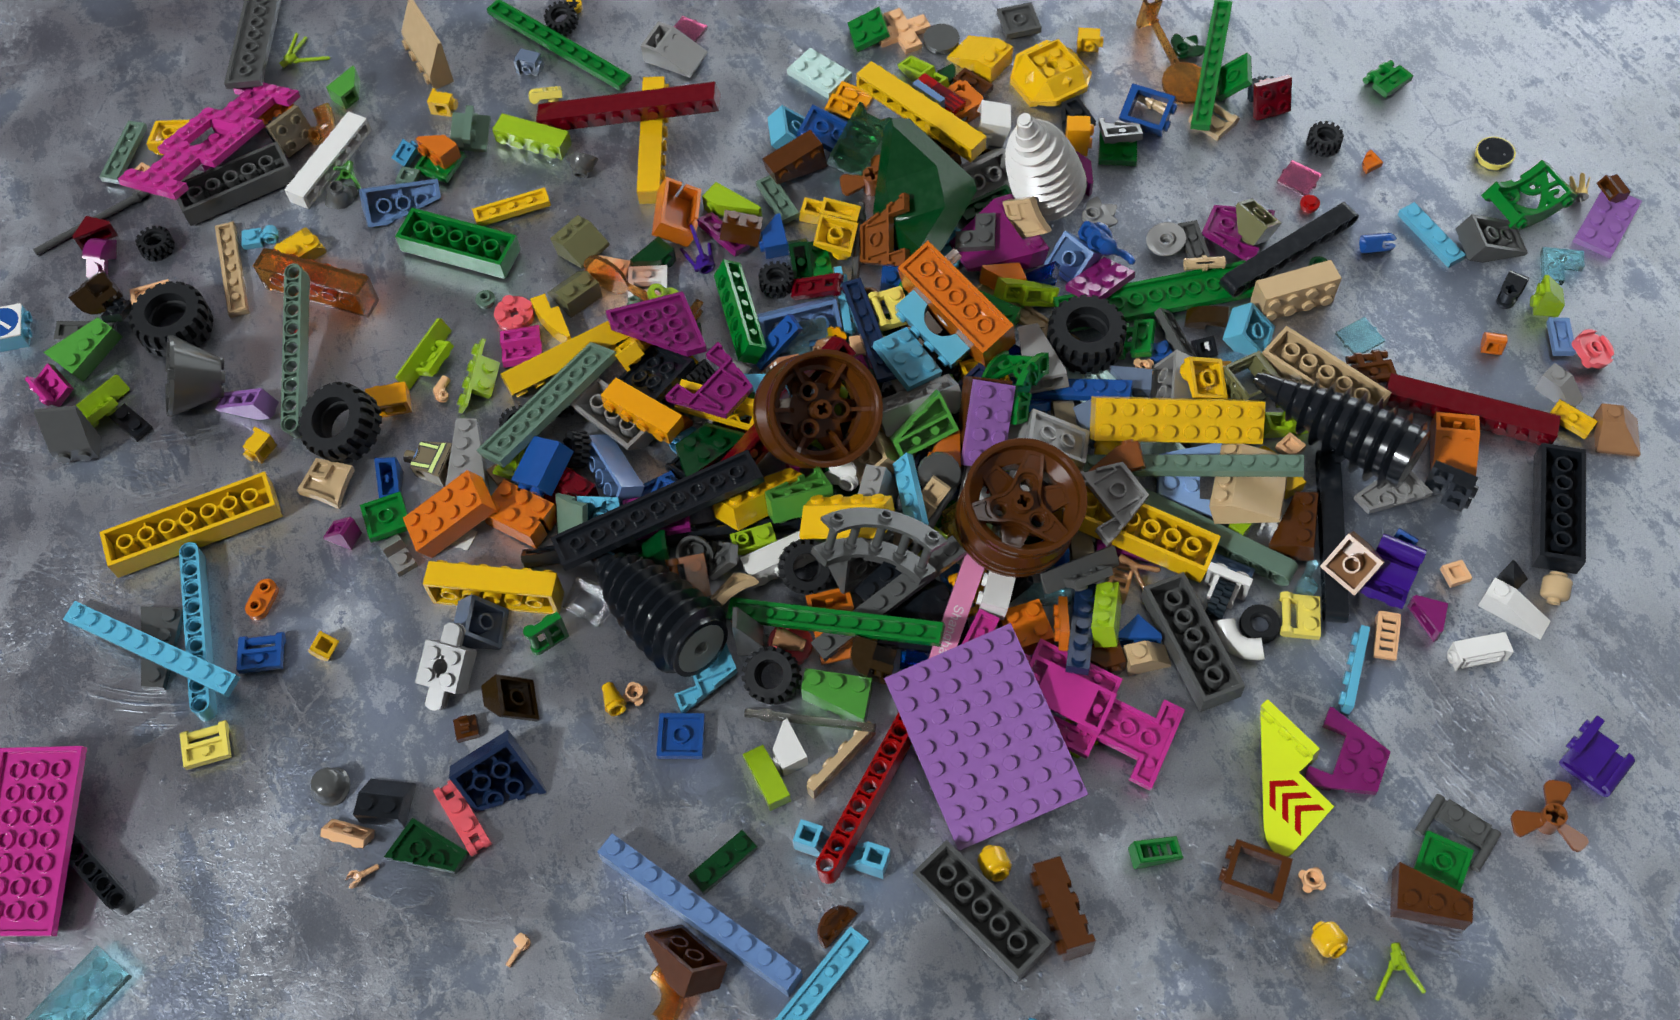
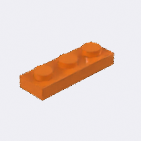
M1058 596V605H1053L1054 641L1058 642L1059 651H1068L1070 635L1068 599L1066 596Z

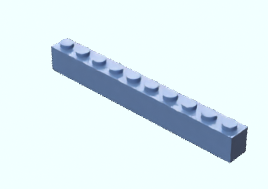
M613 833L597 851L601 861L787 997L792 994L802 980L803 974L801 969Z

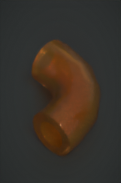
M329 103L321 104L312 109L317 125L309 129L308 138L314 145L322 144L335 128V117Z
M658 965L652 972L650 980L659 988L661 999L652 1015L657 1020H678L683 1011L685 998L679 996L668 985Z

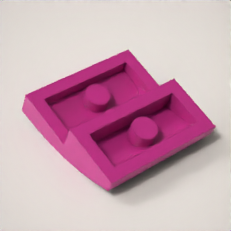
M539 325L500 331V345L504 368L517 366L543 353Z

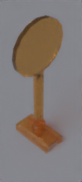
M1143 0L1136 25L1138 29L1152 26L1171 63V66L1166 69L1162 77L1163 91L1166 94L1175 96V101L1178 103L1193 104L1196 100L1201 68L1192 63L1179 62L1159 23L1158 14L1163 1L1155 0V2L1148 3L1147 0Z
M594 255L585 259V270L605 290L615 294H623L628 290L644 301L649 300L645 290L630 284L624 273L607 259ZM696 299L690 307L695 321L703 313V310L700 309L703 302L699 299Z

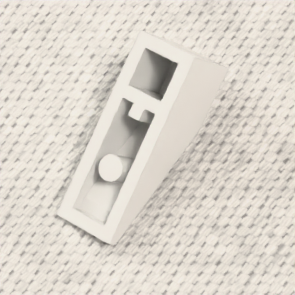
M1494 578L1478 604L1479 607L1538 639L1542 638L1551 622L1516 588L1497 578Z

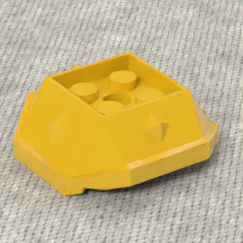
M1059 39L1053 41L1045 40L1016 54L1010 84L1030 107H1037L1038 105L1058 106L1065 100L1087 92L1092 72L1072 49L1067 48Z

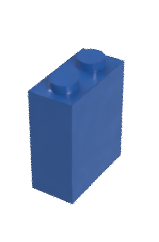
M534 436L511 481L518 484L519 489H525L542 497L543 494L552 496L574 451L559 441Z

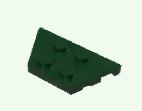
M705 423L676 443L675 449L686 477L720 462L745 433Z

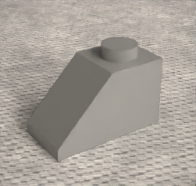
M1556 363L1542 375L1535 387V390L1554 403H1557L1560 399L1575 408L1583 400L1573 375Z

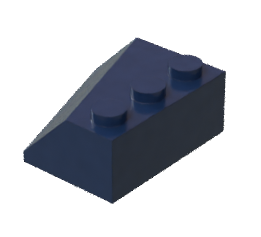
M506 730L450 766L449 779L475 812L503 805V802L514 799H525L526 796L536 793L538 795L547 793L535 765L509 730Z

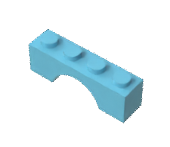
M912 290L895 306L896 317L902 323L906 322L911 327L909 330L915 337L918 338L920 336L925 341L923 343L924 346L931 353L934 351L939 356L937 359L944 367L949 366L950 369H953L970 353V348L957 334L939 336L931 332L924 321L928 304Z
M801 819L793 838L794 849L819 857L831 832L821 825ZM869 841L858 843L845 867L883 879L891 858V849ZM837 847L834 851H840L843 847Z

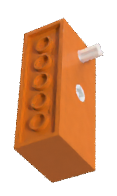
M926 241L898 267L902 286L908 293L914 290L928 304L927 311L950 335L957 334L970 348L969 354L978 363L980 362L987 367L997 354L1002 351H1008L1016 343L1014 325L954 266L962 258L957 250L953 248L944 257L929 241Z

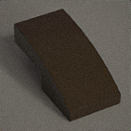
M1192 307L1186 310L1184 327L1205 330V326L1209 325L1226 328L1229 307Z

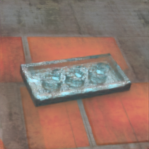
M97 945L25 1020H91L132 976Z

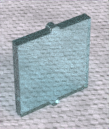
M1365 317L1335 333L1344 344V347H1347L1352 354L1357 352L1364 354L1385 342L1377 328L1373 327Z

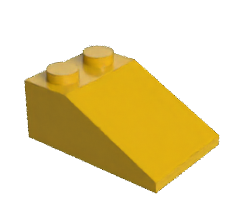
M969 35L947 56V60L963 69L970 70L989 83H992L1012 63L1013 46L999 38Z

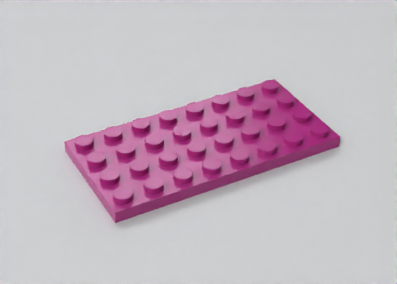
M87 747L0 748V937H57Z

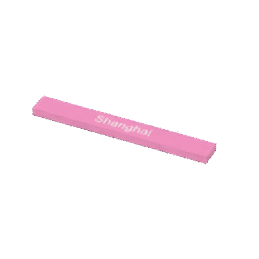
M968 554L963 558L941 621L945 624L941 647L932 646L929 658L958 646L984 568L976 563Z

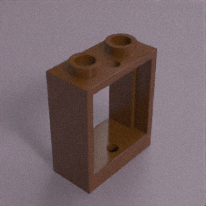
M1236 839L1233 846H1228L1225 859L1229 861L1227 868L1222 867L1218 878L1219 881H1222L1220 890L1277 910L1282 901L1293 859ZM1239 852L1278 866L1271 893L1231 879Z

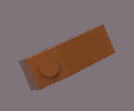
M1134 439L1122 441L1121 445L1116 446L1089 471L1123 462L1131 472L1146 469L1140 443L1134 441Z

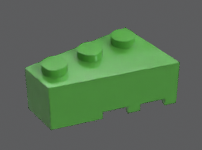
M97 317L43 353L84 382L123 336Z
M936 389L889 438L897 454L901 457L906 452L913 455L959 429L941 393Z
M820 467L814 468V473L808 476L804 474L797 476L798 480L791 484L784 482L765 491L767 512L774 524L784 523L787 520L798 517L802 518L803 506L812 496H833L832 484Z
M805 668L801 686L802 699L825 711L829 710L839 715L845 721L849 720L858 726L864 725L867 721L872 694V678Z

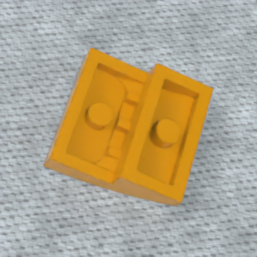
M841 81L836 93H832L824 109L858 123L872 104L874 98L857 86Z

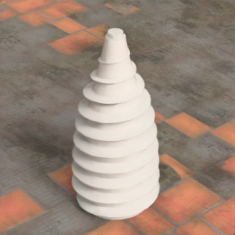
M1028 113L1021 114L1017 119L1016 127L1008 138L1005 151L1006 172L1014 199L1035 196L1046 221L1058 220L1070 214L1082 201L1087 186L1085 171L1074 147L1060 129L1052 123L1036 119Z

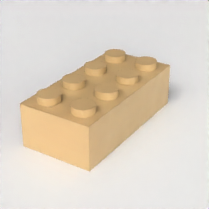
M1332 260L1257 280L1250 303H1253L1271 322L1279 317L1291 316L1297 312L1309 311L1318 306L1331 304L1334 301L1342 278Z

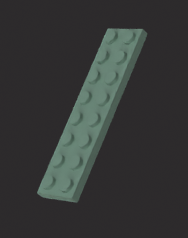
M590 342L476 451L482 457L505 467L512 462L517 454L527 447L534 436L540 435L543 429L553 422L565 408L569 407L593 381L597 380L617 359L615 356L617 354L616 351Z

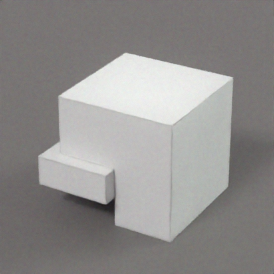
M981 100L978 108V113H981L978 131L987 136L986 149L989 145L1002 148L1011 129V105Z

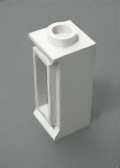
M1506 632L1454 641L1447 651V658L1449 663L1453 664L1455 671H1458L1460 667L1463 669L1500 662L1501 660L1508 661L1514 651Z

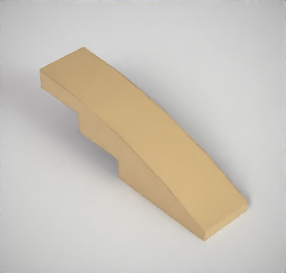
M935 475L931 477L921 490L928 519L951 489L950 486ZM892 531L894 533L893 544L898 546L902 534ZM910 538L908 547H909L910 544L913 542V539H911V538Z

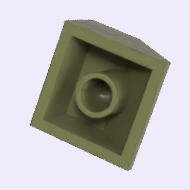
M1253 198L1236 204L1238 233L1248 245L1255 246L1267 242L1282 224Z
M579 215L550 238L560 257L582 269L610 245L590 221Z
M588 271L576 272L547 292L571 318L602 297L599 282Z

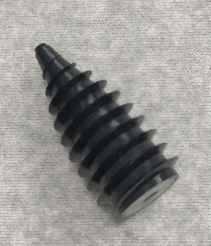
M1258 372L1253 380V384L1256 385L1255 387L1275 402L1276 408H1281L1285 412V420L1287 422L1293 419L1297 422V434H1301L1306 430L1309 432V445H1313L1318 441L1322 442V455H1326L1333 450L1335 452V464H1339L1347 459L1349 461V473L1362 468L1363 481L1376 476L1378 478L1377 489H1381L1387 484L1399 488L1414 468L1431 435V431L1427 429L1428 421L1422 426L1413 423L1414 412L1403 418L1398 416L1399 405L1391 411L1383 409L1384 398L1375 405L1368 403V392L1361 398L1352 397V386L1345 393L1336 392V382L1329 388L1320 387V379L1312 385L1302 383V378L1299 381H1294L1265 372Z
M610 551L590 560L599 577V586L602 589V595L608 604L610 613L616 618L619 626L625 630L627 636L634 641L638 649L643 651L650 661L654 662L657 669L665 673H677L683 677H690L707 669L721 654L728 638L726 613L723 608L716 606L711 598L705 597L701 590L693 588L690 582L681 579L675 572H669L665 566L656 565L651 559H641L638 555L626 556L623 552L614 553Z

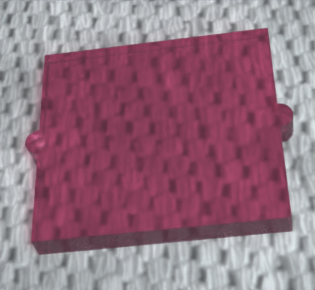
M684 16L674 25L676 29L694 42H697L707 30L706 25Z
M1292 160L1287 168L1282 170L1277 184L1305 196L1309 195L1313 188H1316V183L1322 174Z

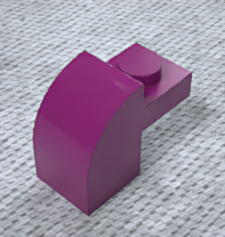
M92 238L86 242L82 252V258H86V277L90 278L102 269L108 275V259H117V240Z

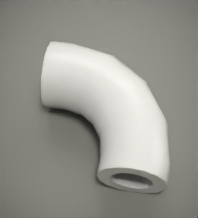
M1235 618L1213 621V627L1228 653L1243 660H1265L1261 637L1247 638L1243 636L1237 629Z

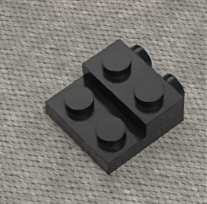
M1437 460L1424 483L1433 492L1432 494L1442 496L1440 504L1460 512L1463 508L1468 509L1472 498L1474 499L1479 488L1476 486L1477 476Z

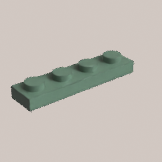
M127 122L99 176L102 182L120 184L118 178L127 170L148 129L146 123Z

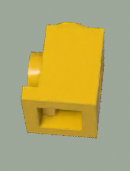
M1078 28L1076 54H1080V51L1098 52L1099 47L1103 48L1104 36H1100V28Z
M432 88L427 100L431 114L452 117L453 112L458 108V100L454 99L451 93L437 92L436 88Z
M630 337L613 350L617 353L615 356L628 372L631 370L628 366L638 363L644 355L643 351L646 349L639 340L635 342Z
M254 427L252 429L254 433L242 446L245 450L243 456L252 462L255 460L262 464L276 448L277 444L270 434Z

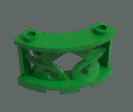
M1541 160L1534 167L1520 175V180L1515 182L1512 179L1504 182L1496 181L1481 195L1485 201L1493 202L1508 219L1510 229L1519 230L1547 219L1562 208H1568L1578 196L1554 168L1544 160ZM1550 173L1555 181L1549 183L1547 174ZM1560 185L1566 193L1559 198H1555L1554 195H1557L1560 190H1549ZM1520 192L1529 196L1540 194L1537 209L1518 205Z
M1002 351L989 362L981 378L1000 380L1004 376L1013 373L1017 379L1016 384L1013 385L1016 387L1010 420L1011 425L1028 422L1029 405L1032 394L1029 392L1032 385L1036 386L1043 376L1049 374V353L1041 352L1035 356L1009 355V351Z

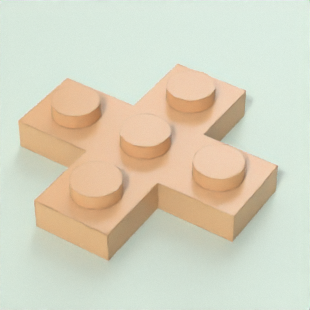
M900 8L884 13L890 37L879 42L882 48L899 43L905 54L922 49V42L918 35L925 33L931 27L924 14L907 19Z

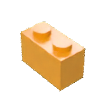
M1067 116L1065 136L1069 139L1075 151L1083 156H1087L1088 148H1092V137L1090 136L1094 135V124H1090V116Z
M405 381L365 389V392L377 401V405L381 410L379 415L382 418L412 412L410 391Z

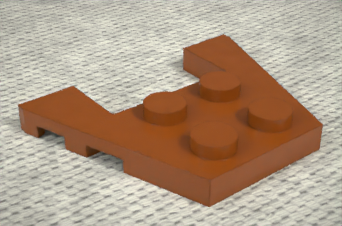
M901 193L898 200L895 202L891 201L886 205L885 210L881 213H875L860 225L861 263L899 267L910 257V250L907 248L894 251V217L909 212V194Z

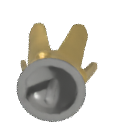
M1583 172L1580 174L1579 187L1576 186L1574 178L1572 176L1569 177L1570 187L1578 195L1574 199L1576 202H1582L1589 198L1588 186L1591 177L1588 178L1587 186L1585 187V174Z

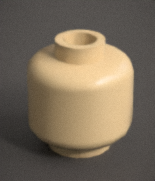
M1551 571L1542 578L1540 596L1546 599L1548 604L1561 605V602H1566L1570 599L1573 581L1568 578L1566 573Z

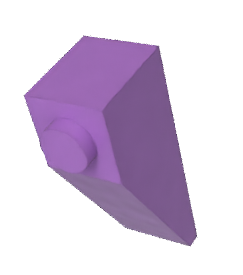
M262 388L224 392V398H220L215 409L219 412L263 420L271 419L274 416L279 401Z

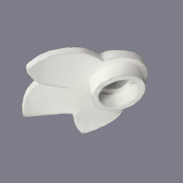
M853 462L837 467H829L830 471L824 473L830 483L839 485L845 491H852L859 484L856 476L857 469Z

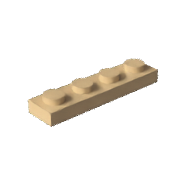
M869 720L864 725H859L853 733L854 736L849 741L846 740L840 745L838 753L833 758L829 757L824 762L823 769L818 774L814 773L808 779L807 793L813 799L828 786L874 737L875 725Z

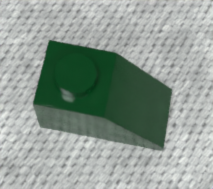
M660 237L655 238L630 259L632 267L668 265L669 268L677 261L674 248Z
M804 238L787 241L794 280L813 277L808 240Z
M665 530L658 531L642 543V552H639L641 559H651L656 565L666 567L665 560L671 559Z

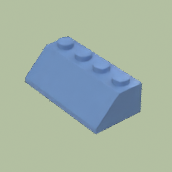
M833 296L757 314L764 339L787 314H792L803 330L781 353L814 346L818 339L826 337L827 328L830 326L834 328L840 327L843 331L837 301Z

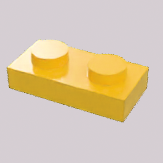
M1560 399L1550 412L1560 415V425L1583 439H1586L1598 422Z

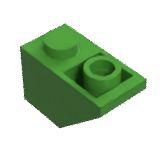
M351 66L326 87L331 100L344 109H348L354 104L360 95V78L354 66Z

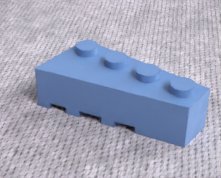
M607 434L589 435L591 450H589L588 465L591 473H596L595 483L597 488H602L603 497H618L621 506L623 505V500L641 497L644 491V484L615 440Z

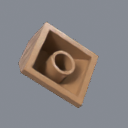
M1601 403L1593 416V419L1598 421L1594 426L1595 452L1639 457L1641 451L1638 419L1624 405Z
M1355 531L1348 533L1320 567L1355 596L1385 562L1367 541Z

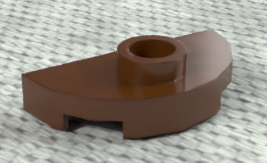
M843 905L832 907L825 912L819 921L817 929L818 940L821 946L827 949L858 913L852 908Z

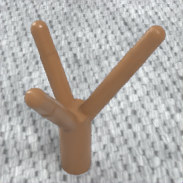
M1123 554L1118 558L1121 564L1133 570L1142 590L1146 585L1138 569L1155 573L1161 571L1158 567L1139 564Z

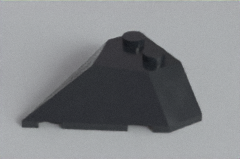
M934 579L916 592L892 616L941 622L951 592L945 583ZM966 620L958 646L963 643L969 631L968 620ZM877 640V645L897 646V649L929 654L932 646Z

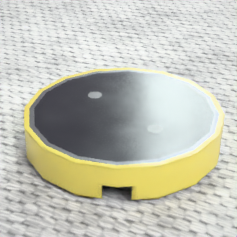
M1499 137L1482 139L1475 149V157L1477 156L1479 164L1491 170L1508 168L1513 163L1516 153L1510 142Z

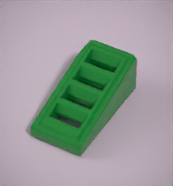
M1177 836L1133 841L1128 847L1134 869L1152 867L1179 861L1184 858ZM1167 844H1169L1172 852L1171 855H1169L1168 849L1166 846ZM1158 846H1160L1162 856L1159 854ZM1148 848L1151 849V853H1152V856H1153V857H1150Z

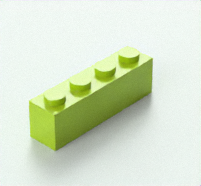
M503 113L492 129L496 142L528 150L536 154L546 155L550 158L563 160L572 145L569 131Z

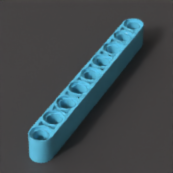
M187 542L179 549L185 650L214 664L206 557L195 543ZM187 678L190 710L201 721L212 720L217 714L216 691L207 687L200 690L203 685Z

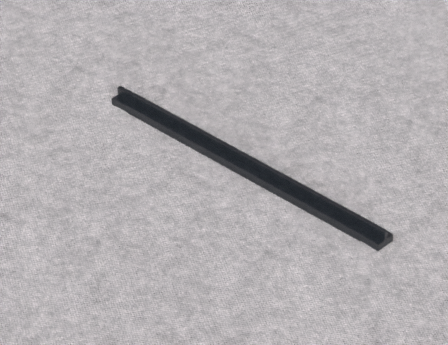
M767 516L740 531L770 522L774 532L800 529L802 518L798 517L787 520L784 523L774 524L771 518ZM722 521L693 524L691 525V532L667 535L666 537L669 548L676 547L679 541L686 536H700L706 539L707 542L711 540L721 541L729 539L730 534L739 531ZM647 539L632 541L612 551L625 554L642 552V543ZM554 545L544 546V548L524 549L521 553V561L524 568L530 569L561 563Z

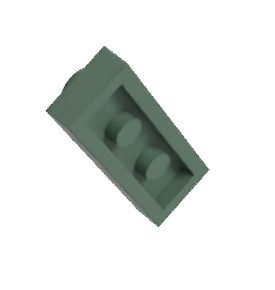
M770 175L756 181V187L775 215L780 213L783 225L799 218V212L780 184L777 185Z

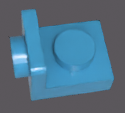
M402 139L391 158L402 166L409 168L416 155L420 154L417 149L418 144L412 140L409 143Z

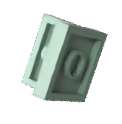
M466 105L465 113L453 112L450 139L458 145L459 150L487 153L491 116L478 115V113H475L474 106Z

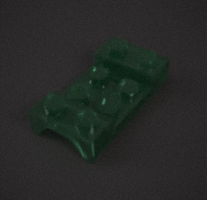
M859 102L830 153L826 164L845 174L863 176L864 169L868 167L882 140L885 125L893 118L879 119L867 113L863 103Z

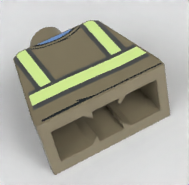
M422 441L419 443L416 452L406 450L403 460L410 463L415 476L444 487L452 443Z

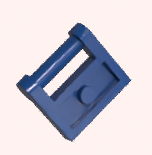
M277 632L276 635L252 638L247 636L239 637L236 671L239 674L283 669L284 645L286 644L285 633ZM275 644V646L248 649L250 646Z

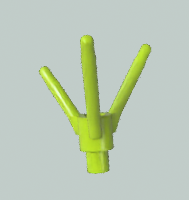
M295 33L289 50L279 64L285 68L293 63L330 60V56L298 58L295 54L308 38L305 36L294 48L299 35Z
M1398 942L1392 943L1390 945L1392 950L1390 953L1391 960L1375 1000H1380L1393 970H1405L1423 994L1426 993L1422 983L1407 962L1406 954L1402 951L1401 944Z

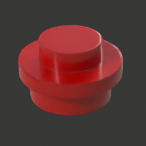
M1305 195L1300 200L1301 209L1306 213H1313L1319 208L1320 200L1314 195Z

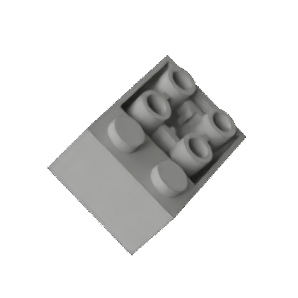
M659 21L641 44L644 62L690 78L708 54L707 50L678 29Z

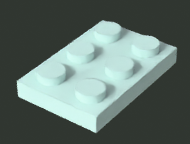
M809 48L787 68L788 75L830 99L832 93H836L841 81L847 83L852 78V72L812 48Z

